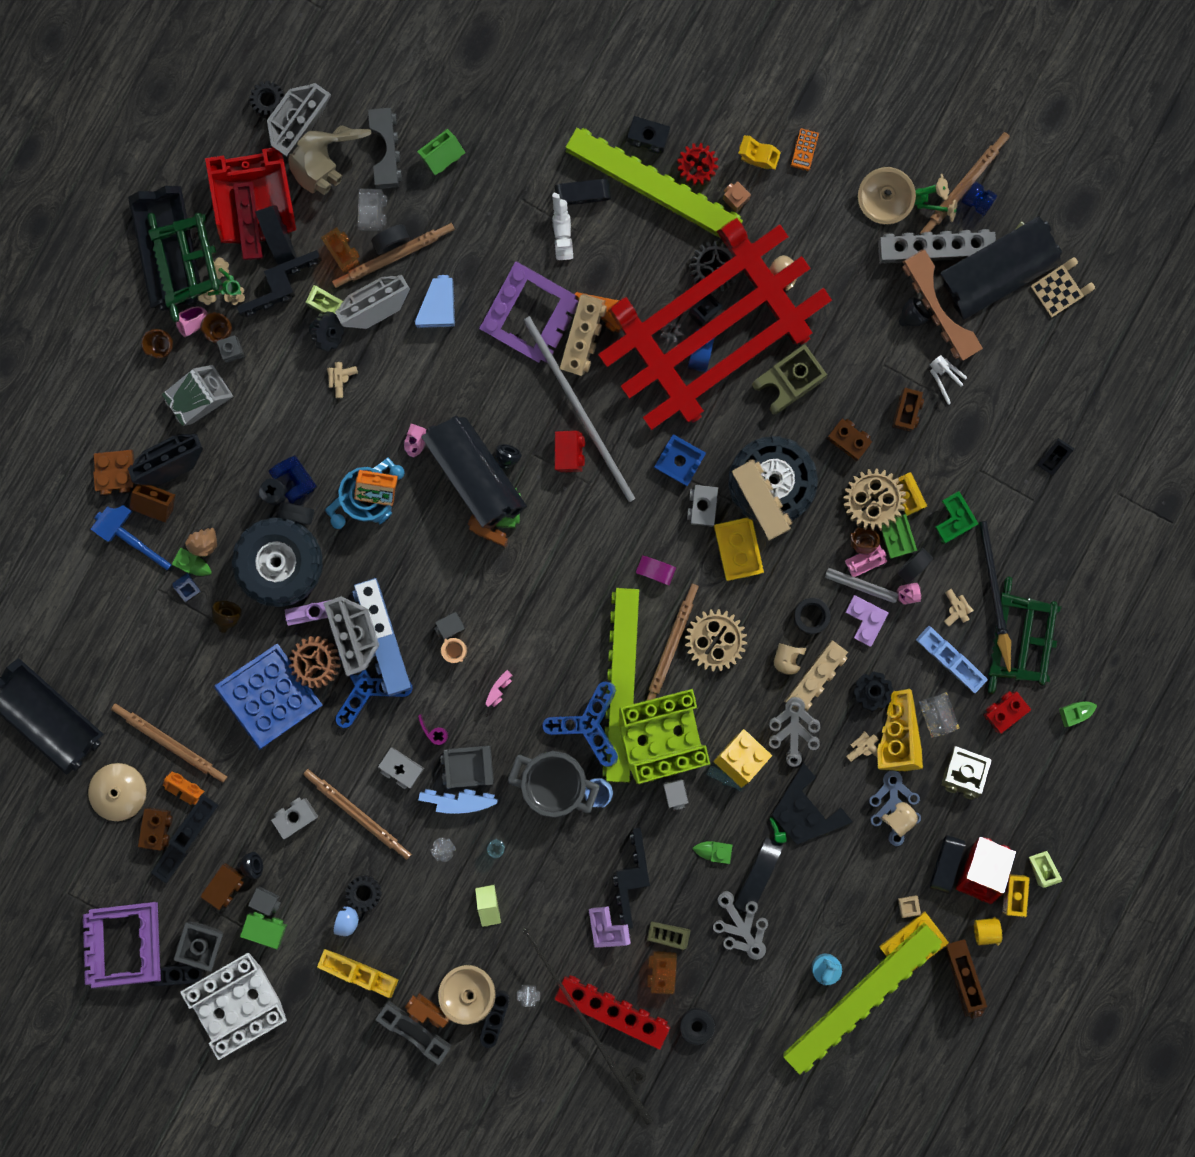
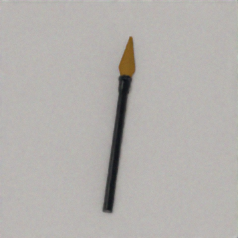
M981 521L979 525L998 630L997 644L1007 670L1010 672L1011 640L1007 634L1008 630L1006 629L1007 626L1003 616L987 521Z

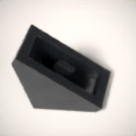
M708 294L690 309L689 315L703 327L723 306L711 294Z
M1057 438L1052 441L1037 466L1054 475L1074 451V448Z

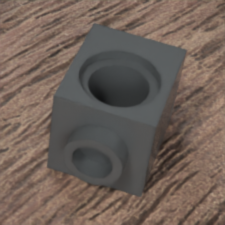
M235 335L217 341L222 359L226 363L245 357L240 341Z
M457 612L435 622L437 627L434 628L438 637H443L444 640L465 630Z
M258 887L248 906L270 916L273 912H277L281 904L278 901L280 896L262 887Z

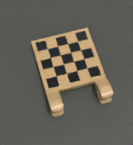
M1075 257L1030 286L1051 318L1095 289L1093 283H1089L1082 289H1079L1068 273V270L1078 264Z

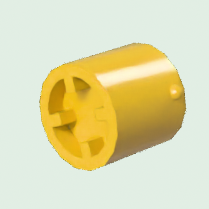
M993 917V919L974 921V934L977 945H1000L1002 943V929L999 918Z

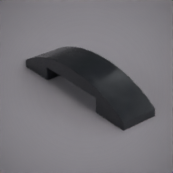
M765 838L749 876L735 901L734 907L747 914V903L750 901L758 903L774 870L783 845ZM752 904L748 906L751 911L755 909V906Z

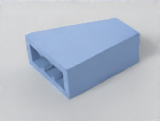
M439 275L437 278H433L415 320L417 328L455 327L453 279L449 278L448 275Z

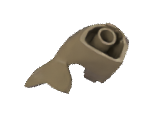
M340 126L333 134L308 131L297 142L298 146L289 156L288 161L291 173L299 185L309 192L315 193L319 191L323 195L327 194L331 188L330 183L337 186L342 179V175L335 171L336 164L328 155V144L360 139L369 136L371 130L351 129L346 126Z

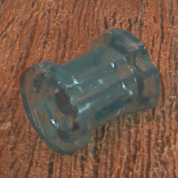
M492 840L487 847V852L493 858L501 857L504 853L505 845L501 840ZM493 844H495L496 846H501V848L499 849L500 853H497L496 851H491V849L493 848Z

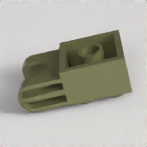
M804 344L753 382L752 387L760 391L765 387L774 386L779 390L780 395L770 407V412L775 415L826 380L827 374ZM798 369H801V371L805 370L803 376L797 375Z

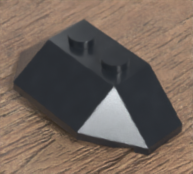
M176 434L144 450L135 459L133 465L128 467L132 482L134 484L160 486L194 469L203 450L198 435Z

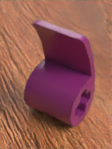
M643 555L636 573L669 586L676 567Z
M422 714L418 716L422 729L432 743L441 745L447 741L448 732L444 728L438 727L429 733ZM435 732H443L444 735L442 737L444 739L435 740Z

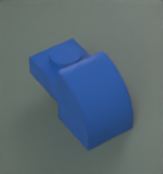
M714 338L691 354L688 364L689 369L702 372L707 371Z

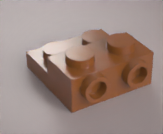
M133 450L93 454L95 491L100 492V495H109L115 490H119V493L131 492V489H135L136 484L132 482L128 467L134 463Z
M472 514L468 522L469 530L506 548L509 542L506 538L507 535L497 529L492 532L494 527L491 529L483 528Z
M420 993L417 997L412 996L405 1006V1009L408 1010L407 1012L410 1013L409 1017L415 1022L421 1021L423 1023L429 1017V1022L434 1026L444 1028L449 1020L441 1008Z

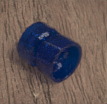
M975 181L963 198L962 203L969 207L974 206L976 212L985 216L998 195L991 190L985 191L984 186Z

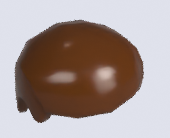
M212 312L202 319L201 331L209 341L217 343V341L228 338L231 335L232 325L223 314Z
M152 329L142 337L141 346L146 355L163 358L172 351L173 340L166 331Z
M858 527L850 535L852 548L860 554L868 555L874 552L880 544L878 533L875 530L872 531L869 527L866 530Z

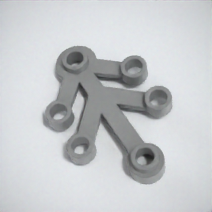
M798 697L790 698L786 702V710L776 718H772L769 724L771 730L778 731L781 728V723L791 716V723L776 735L771 736L769 745L772 748H778L781 741L791 733L790 751L787 753L786 761L793 767L800 765L802 761V754L798 751V734L808 742V747L811 750L818 749L820 745L819 739L813 737L799 723L800 716L808 723V729L811 732L816 733L820 730V722L813 719L805 711V703ZM792 706H798L799 708L793 709ZM776 722L779 725L773 726L772 723ZM816 724L817 727L813 728L811 727V725ZM772 740H777L778 743L774 744ZM815 741L817 744L811 745V742ZM796 758L797 761H791L790 759Z
M728 891L722 892L718 897V904L727 909L736 926L725 924L723 921L718 920L713 925L714 931L717 933L724 931L744 937L747 943L735 941L733 937H727L723 945L728 950L736 948L747 951L748 956L752 959H761L766 953V947L762 940L764 931L768 926L767 919L759 918L757 920V933L754 939L750 931L754 914L758 909L757 903L754 901L747 903V914L744 922L733 905L734 896ZM722 898H727L729 903H723ZM751 904L755 906V910L751 911L748 907ZM759 922H765L766 926L760 927ZM716 924H721L723 929H717ZM731 940L733 942V945L728 946L726 944V941ZM757 947L759 953H754L753 948Z

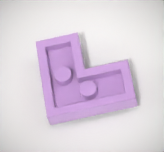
M855 595L845 613L862 621L854 639L871 647L888 612Z
M609 907L589 909L595 948L631 944L628 925L612 926Z

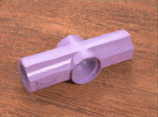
M327 601L285 609L287 625L291 626L328 618L323 604ZM312 607L319 608L320 614L317 617L310 615Z

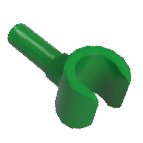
M774 817L770 818L775 841L777 843H785V832H779Z

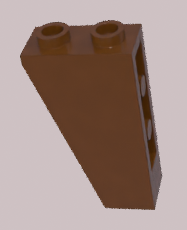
M964 939L946 944V953L965 1017L970 1016L971 1019L981 1017L987 1008V1004L966 941Z

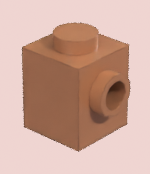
M736 182L734 185L731 183L724 190L723 200L737 212L750 200L751 194L739 182Z

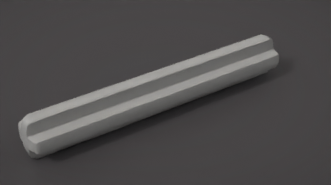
M828 568L825 578L892 603H896L898 599V593L831 568Z

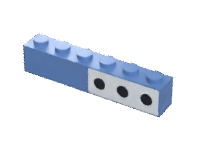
M374 578L354 585L355 590L352 593L355 602L359 601L361 606L368 609L379 642V647L374 656L378 660V663L375 664L378 675L382 674L384 681L381 682L384 693L388 692L389 696L411 690L410 681L378 580Z

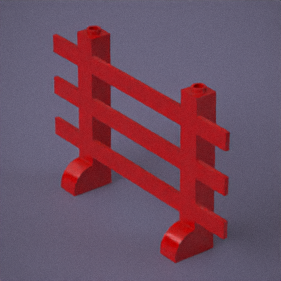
M738 218L732 219L716 232L734 257L644 322H641L635 309L627 297L622 298L607 309L625 335L598 354L606 367L635 348L647 367L622 384L621 388L630 399L650 383L657 380L669 397V399L642 417L651 430L677 411L680 412L686 422L691 421L694 423L702 417L701 413L704 410L695 398L786 333L794 344L800 343L802 345L810 340L809 335L813 332L804 320L831 302L832 299L826 290L822 288L797 307L793 305L783 288L811 269L807 262L801 256L773 276L761 256L789 237L780 224L753 244L749 241L748 235ZM743 270L756 289L664 354L651 335ZM765 302L777 321L686 386L673 367Z

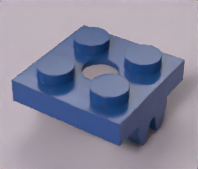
M673 434L654 468L681 484L688 486L706 452ZM682 455L685 457L686 462L683 466L675 464L674 459L676 456Z

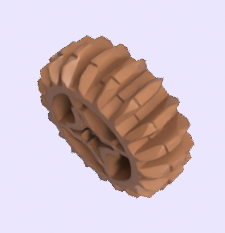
M310 636L308 641L302 639V645L296 644L298 650L291 651L295 654L294 657L289 658V660L294 661V664H290L289 668H295L291 674L294 676L298 674L296 681L300 682L302 679L303 686L308 684L309 688L314 686L321 688L322 684L324 686L328 685V680H334L332 674H339L335 667L340 668L341 665L336 664V661L341 658L340 656H335L338 653V649L332 650L334 644H328V639L324 638L322 640L318 636L314 639V637ZM318 646L317 651H314L312 655L305 654L310 648ZM325 653L328 658V664L324 662ZM310 659H317V664L321 666L313 665ZM302 660L306 663V673L302 667ZM320 669L325 671L321 676L317 678H311L312 675L317 672V670Z

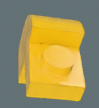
M744 135L739 147V154L744 162L761 168L776 169L781 152L773 145L759 143L751 136Z

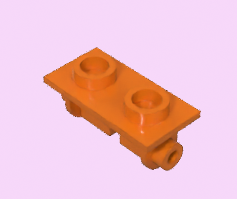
M173 771L164 779L165 781L162 785L165 787V790L175 796L181 791L180 799L190 805H195L199 797L205 792L198 785L187 781L182 775Z

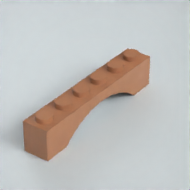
M922 249L902 261L904 264L902 267L907 277L911 276L914 281L912 283L913 288L917 293L920 292L924 298L921 300L927 310L930 308L933 313L931 316L936 326L940 325L943 330L941 332L943 339L946 343L949 341L953 347L950 349L956 359L965 360L983 349L974 332L954 323L940 307L933 283L935 266L926 250Z

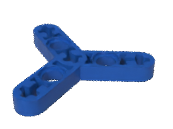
M367 669L363 670L359 675H350L355 687L336 716V723L342 728H347L353 724L370 696H389L388 692L382 693L379 689L381 682L384 680L371 678ZM364 681H367L368 685H374L373 681H377V693H373L374 689H367V692H364V689L360 688V686L364 684ZM411 682V690L405 691V694L399 693L393 696L406 697L410 695L413 690ZM354 697L360 699L361 704L358 708H352L350 705V700ZM347 706L349 710L356 713L355 715L350 713V715L348 716V720H350L349 723L345 722L344 724H342V719L340 718V716H345L348 711L344 710Z
M601 682L597 686L583 716L546 718L542 725L545 733L551 735L583 733L599 762L604 766L615 765L618 760L617 752L600 725L615 695L616 688L611 682ZM609 686L608 690L610 691V693L605 694L603 697V699H606V702L602 699H598V696L602 697L604 694V690H602V688ZM596 702L602 705V710L599 713L593 710V705ZM589 713L593 716H597V719L593 718L591 721V725H593V727L586 729L587 725L585 724V722L590 721L592 718V716H589ZM568 720H573L575 723V728L572 731L566 728ZM553 722V724H561V727L553 728L552 731L551 728H548V724ZM598 735L603 738V744L599 747L594 743V739ZM604 749L607 754H612V757L610 758L611 762L605 761V758L607 757L605 752H599V750Z

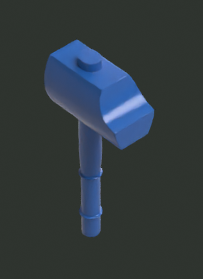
M122 505L116 509L106 507L103 513L99 512L95 516L94 520L96 522L91 530L108 542H111L114 536L117 535L168 571L172 564L122 528L133 512L127 506Z

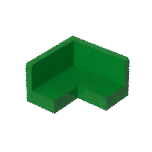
M960 491L942 500L951 517L935 527L942 539L940 542L943 545L978 525V522Z

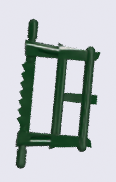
M149 213L147 216L151 228L149 235L154 242L153 251L156 252L155 258H157L156 264L159 265V277L162 278L161 284L164 285L162 290L166 291V306L170 309L172 321L178 322L180 318L176 307L177 304L190 298L194 299L211 290L218 291L219 286L223 285L221 280L217 279L212 254L216 253L215 246H209L204 226L206 214L196 213L195 217L176 222L173 221L171 225L157 228L155 215ZM197 227L202 250L189 253L184 231ZM177 234L189 287L174 292L162 239ZM204 257L210 280L197 284L191 260Z
M1010 576L1006 577L1004 593H1001V604L1006 625L1009 606L1027 609L1018 668H1011V671L1008 672L1007 667L1000 666L1002 654L997 644L998 635L995 632L996 639L993 640L995 646L992 647L994 653L991 654L993 662L988 677H991L988 686L989 694H994L996 691L997 677L1015 678V681H1038L1040 685H1044L1046 682L1050 683V677L1047 675L1051 647L1056 648L1057 641L1052 639L1056 613L1061 610L1062 606H1058L1056 601L1048 604L1033 600L1030 597L1025 599L1010 595L1013 579ZM1034 610L1049 613L1045 639L1030 637ZM1029 644L1044 646L1040 672L1025 670Z

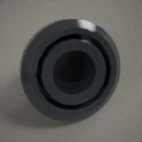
M501 444L496 447V457L499 461V466L503 469H509L510 466L518 463L522 457L521 452L511 445Z
M256 852L246 854L237 865L238 872L243 873L248 878H259L263 872V861L259 854Z

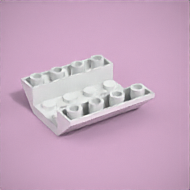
M249 953L180 992L189 1009L194 1008L211 1039L209 1045L218 1060L287 1021L281 1002L261 966ZM250 989L258 991L257 999H251L248 996ZM215 1009H223L224 1017L217 1018L214 1014Z

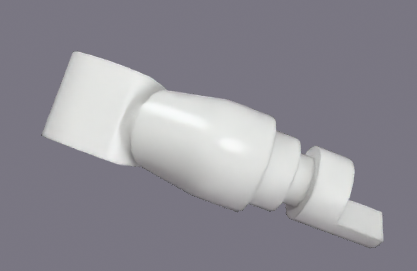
M553 193L554 216L552 221L555 238L557 239L555 240L556 259H573L572 240L570 238L571 219L567 211V201L560 200L559 194Z

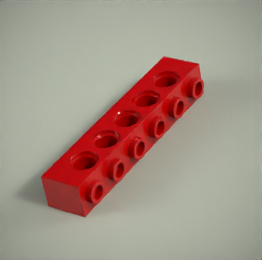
M572 975L569 978L564 976L554 1000L657 1049H661L670 1029V1026L667 1025L668 1021L661 1017L655 1019L649 1016L650 1013L640 1008L638 1011L632 1008L633 1005L627 1001L622 1000V1002L614 999V995L608 992L602 994L597 991V987L587 983L585 986L579 983L580 979ZM579 989L584 995L582 998L576 999L572 995L573 991ZM598 998L601 1004L598 1007H593L590 1004L591 999ZM615 1006L619 1011L616 1015H610L607 1012L608 1008ZM627 1015H634L636 1021L632 1024L625 1021ZM645 1023H651L654 1026L650 1032H645L642 1027Z

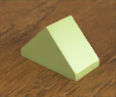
M313 285L306 304L310 308L325 314L327 311L335 313L343 301Z
M1047 851L1029 857L1039 886L1045 888L1062 882V878Z
M495 885L475 888L477 908L482 927L500 924L501 919Z

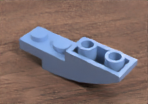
M425 789V792H420L418 799L437 804L436 812L456 814L479 811L491 807L498 802V799L494 798L495 795L483 793V796L475 795L476 791L469 789L459 792L458 799L455 798L454 794L444 793L441 796L436 795L434 790Z

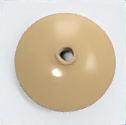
M882 167L870 172L861 182L858 191V202L861 210L869 219L880 224H893L903 220L913 209L916 199V191L912 180L901 170L892 167ZM885 190H890L891 194L886 195Z
M122 763L109 764L98 770L91 779L88 789L92 808L101 817L111 821H123L136 815L143 807L147 795L146 783L142 775L132 766ZM113 789L117 790V796L112 795Z
M464 965L451 970L444 977L439 988L438 999L441 1010L450 1020L458 1024L469 1025L481 1021L491 1011L495 1000V987L490 976L484 970L471 965ZM473 993V998L469 1000L468 995Z

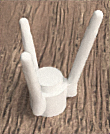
M940 355L930 364L932 367L930 372L949 405L951 402L938 373L942 375L947 372L961 387L963 383L952 371L964 380L967 377Z

